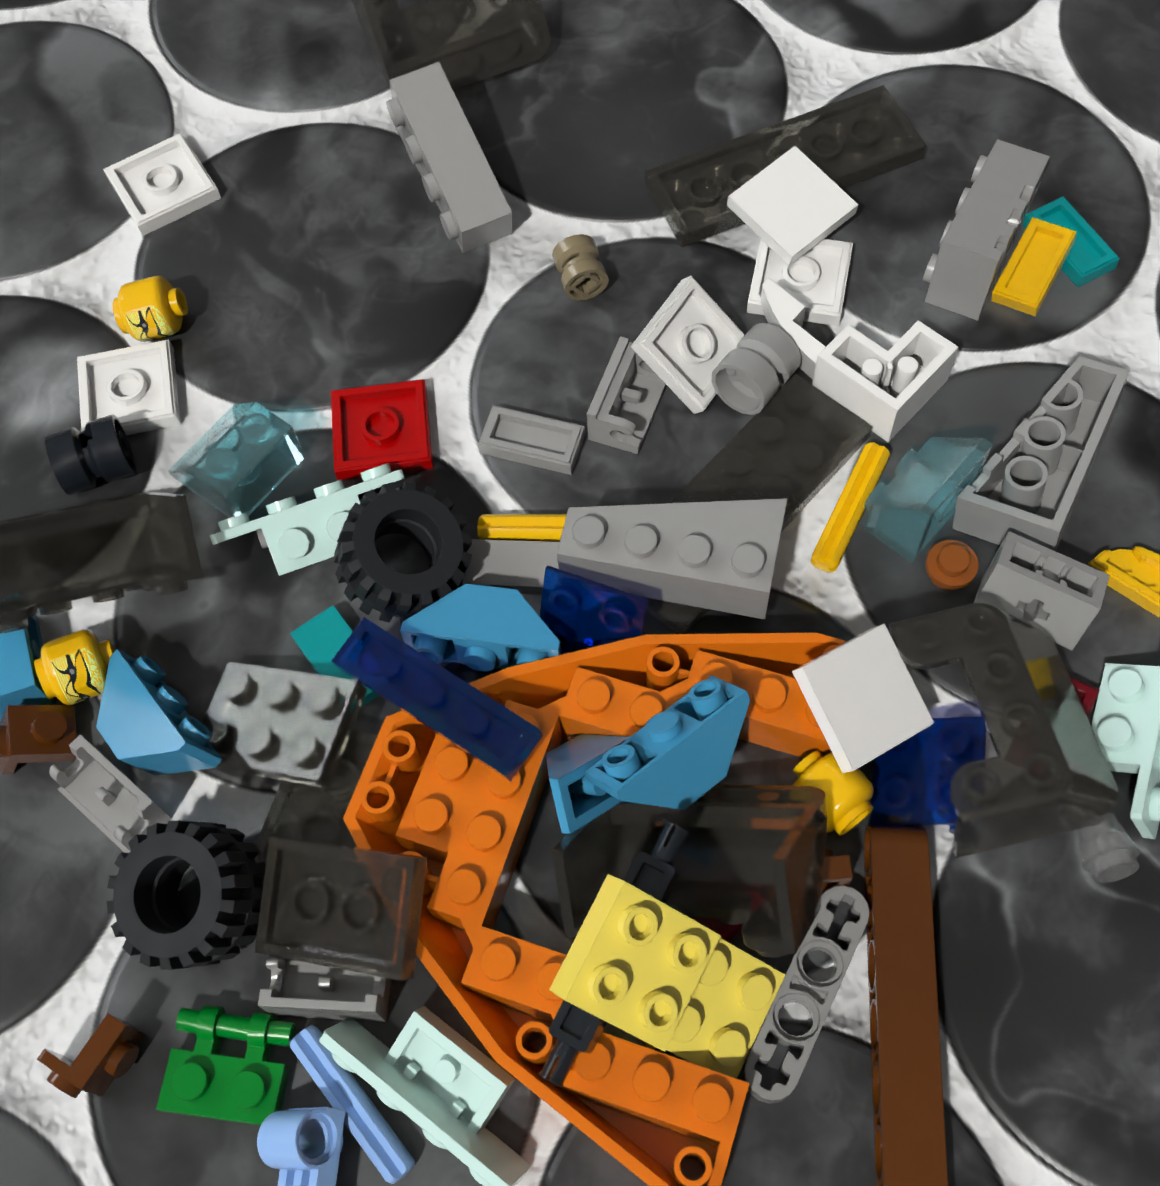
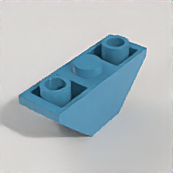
M466 583L403 621L400 629L408 657L415 658L417 661L429 665H437L442 662H456L467 665L474 670L491 671L494 668L506 669L562 655L560 641L516 589Z
M117 649L110 656L96 728L117 759L155 776L215 768L222 761V758L209 742L213 737L212 733L200 721L189 716L185 710L189 705L187 700L162 680L166 676L165 671L145 655H140L136 659Z
M713 675L706 680L698 682L689 690V693L664 712L650 718L647 724L622 744L609 749L601 760L584 772L587 780L620 801L685 810L727 776L750 703L748 692Z

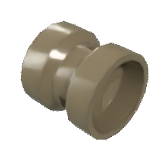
M584 234L573 235L563 239L555 246L552 257L557 271L562 274L561 282L567 297L580 301L593 298L603 292L608 285L609 279L604 265L598 261L600 255L595 240L592 237Z

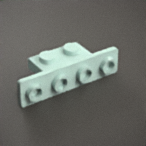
M389 463L361 472L363 482L348 488H344L342 479L315 488L313 490L316 499L297 505L295 497L292 496L266 505L269 514L267 516L250 521L247 512L219 521L218 525L221 532L209 535L212 544L215 545L262 529L279 576L334 557L338 544L337 540L348 513L355 503L360 504L358 495L380 488L384 484L405 479L403 471L400 469L391 472Z
M1105 663L1084 761L1090 769L1138 774L1130 818L1143 838L1156 839L1160 822V666Z
M425 1006L418 1008L412 1013L391 1049L353 1019H346L326 1029L322 1034L319 1042L332 1053L334 1061L341 1068L358 1074L377 1090V1095L384 1104L392 1109L402 1111L422 1128L424 1136L432 1144L449 1150L467 1165L471 1175L481 1185L515 1186L524 1178L530 1169V1164L485 1128L512 1086L515 1078Z

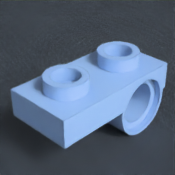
M331 1107L290 1108L285 1111L273 1112L265 1118L258 1132L257 1148L262 1161L267 1166L280 1169L278 1186H336L339 1157L343 1146V1126L346 1110Z

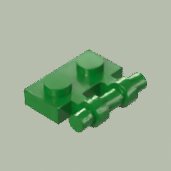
M204 1005L201 1010L182 1007L177 1015L176 1030L195 1033L197 1036L194 1051L171 1048L156 1110L261 1126L265 1118L271 1113L281 1111L290 1067L285 1064L268 1062L272 1044L290 1047V1042L296 1034V1024L275 1020V1015L272 1013L256 1011L250 1017L225 1013V1008L221 1006ZM221 1038L247 1041L248 1046L245 1058L218 1055Z

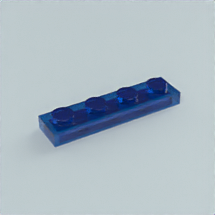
M365 617L331 660L337 668L510 782L543 736L539 728Z

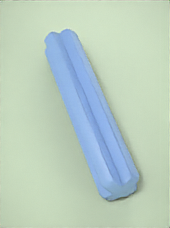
M313 1025L303 1029L291 1040V1050L332 1107L346 1110L344 1124L385 1181L391 1184L400 1181L415 1166L413 1157L351 1072L341 1068L334 1061L332 1053L319 1042L322 1032Z

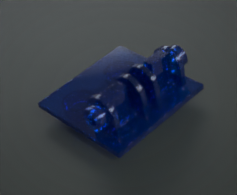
M547 565L545 568L539 617L560 641L561 654H566L647 634L642 631L648 599Z
M985 716L932 718L934 724L875 758L874 794L872 796V806L874 809L871 811V824L949 825V832L952 834L970 835L972 834V826L983 825L987 718Z

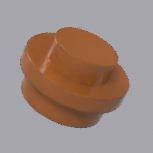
M944 540L935 544L929 550L925 560V568L931 581L936 586L945 590H956L969 585L974 580L978 572L979 562L975 552L965 543L956 540Z

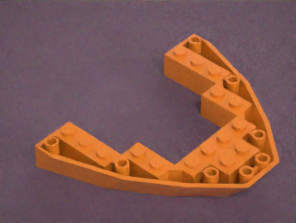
M820 633L645 634L508 667L386 716L344 814L343 820L403 938L495 1062L648 1186L722 1185L750 1083L602 1032L592 1053L587 1054L579 1051L563 1083V1087H559L539 1075L558 1040L549 1033V1028L563 999L549 989L566 954L495 931L493 928L549 777L546 753L559 747L562 738L571 740L580 734L631 737L643 728L650 718L664 712L689 693V690L695 684L713 675L746 690L750 697V703L738 739L801 758H805L816 750L825 756L832 753L792 671L847 642L845 640Z

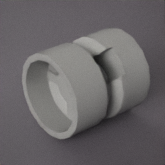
M768 323L753 325L739 341L737 349L731 350L713 370L711 380L713 387L721 400L732 409L748 415L760 413L778 392V389L784 385L800 366L801 354L792 337L783 329Z

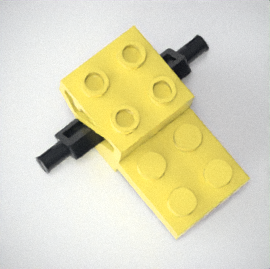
M665 822V827L651 855L645 852L637 854L624 881L612 875H607L549 989L562 998L563 1002L549 1028V1033L558 1040L539 1075L559 1087H563V1083L579 1051L587 1054L593 1052L607 1022L664 1052L667 1050L693 1064L737 1079L784 980L785 974L721 939V935L666 905L680 877V873L672 865L686 837L689 835V832L679 826H675L671 822Z

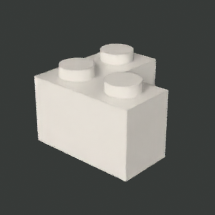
M918 320L887 351L848 324L817 355L811 389L889 442L947 382L958 346Z

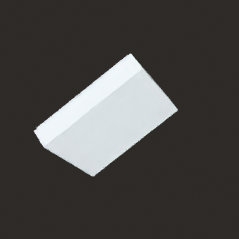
M182 133L103 169L142 236L221 199L216 185Z
M793 146L728 196L727 206L789 266L855 215L858 204L796 146Z
M760 239L747 304V313L764 315L761 305L762 284L769 277L806 306L803 321L839 326L853 243L823 239L789 266Z
M689 276L680 281L630 347L679 399L696 414L703 412L717 394L711 381L713 370L731 350L737 349V344L745 334L692 276Z
M169 339L77 357L81 432L85 430L87 422L111 414L118 418L126 435L181 425L174 348Z
M885 623L860 634L792 671L842 773L855 771L934 724Z

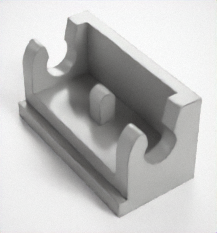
M620 336L587 411L588 440L639 454L667 385L630 347L633 343L629 342L628 338Z
M81 734L69 745L72 754L76 756L74 763L64 770L55 764L50 767V776L60 785L57 790L124 853L131 852L128 842L136 834L147 835V827L156 823L167 824L172 819Z
M269 956L267 958L266 967L271 969V983L269 988L260 989L258 1006L266 1012L280 1017L387 1021L393 968L392 962Z

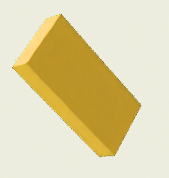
M1032 217L992 291L991 301L1036 317L1076 241L1077 231Z

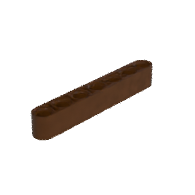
M867 826L864 836L865 900L868 903L870 913L866 925L876 1186H948L928 835L925 828Z

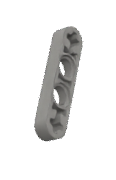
M844 885L835 886L825 891L819 899L784 980L745 1063L743 1077L745 1082L750 1083L748 1087L749 1093L759 1101L768 1104L781 1102L789 1097L799 1082L868 923L870 914L868 903L863 895L854 888ZM841 901L851 905L849 915L857 919L856 923L847 921L837 937L836 942L847 944L846 951L831 939L813 935L814 930L817 929L823 936H826L834 919V914L827 910L826 907L828 905L837 908ZM810 951H823L832 958L835 972L831 979L818 982L806 975L803 970L802 961L803 957ZM798 1003L808 1009L811 1014L812 1024L811 1029L807 1033L794 1036L782 1029L779 1024L778 1015L779 1010L784 1005ZM767 1034H771L783 1046L801 1050L798 1059L789 1051L786 1053L780 1066V1073L787 1078L786 1085L775 1083L770 1090L760 1086L762 1075L754 1070L757 1062L767 1065L777 1047L775 1044L765 1043Z

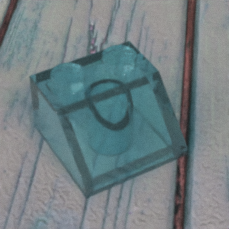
M257 402L234 404L168 472L172 477L229 518L246 512L249 516L305 458V455L293 427Z
M931 437L918 452L910 449L895 469L894 473L897 476L888 485L883 482L879 483L867 498L864 506L869 511L863 529L913 564L954 517L957 496L967 485L971 486L980 476L993 444L985 438Z

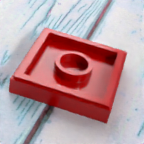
M425 379L331 391L334 473L337 480L362 478L361 472L389 463L391 472L400 469L403 472L433 469L428 395Z

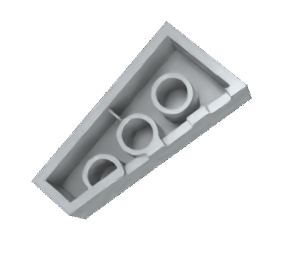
M436 62L389 80L392 99L386 101L388 112L406 147L410 160L416 165L422 176V182L430 201H435L441 212L440 220L448 239L452 240L455 238L461 251L465 253L512 234V211L440 63Z
M997 139L988 157L984 155L979 157L971 178V182L974 183L971 188L965 187L955 211L956 216L953 221L949 220L942 235L938 255L933 253L925 270L923 281L930 283L925 302L978 321L1021 228L1025 215L1038 191L1050 156Z
M1079 356L1042 398L1041 405L1030 418H1025L1015 429L1013 437L999 454L995 453L983 466L980 476L971 486L967 485L957 496L952 529L997 545H1001L1008 531L1057 551L1119 407L1130 370Z
M787 498L569 507L557 550L560 582L765 619Z

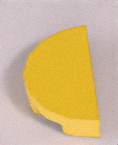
M1137 546L1133 550L1117 549L1111 551L1108 549L1102 551L1088 563V566L1110 575L1107 586L1160 618V554Z

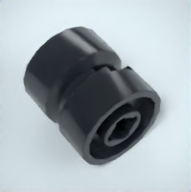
M114 414L87 422L85 430L82 432L74 427H70L45 436V447L51 467L61 488L68 495L96 487L98 478L102 477L108 482H113L135 475L137 472L130 443L120 421Z

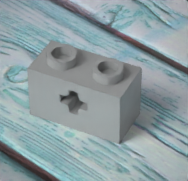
M1008 531L983 575L973 606L1037 634L1046 640L1073 650L1101 610L1110 575Z

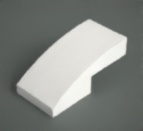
M768 277L762 284L761 305L768 324H773L783 329L792 337L801 354L799 368L813 379L817 355L825 346L801 327L806 306Z

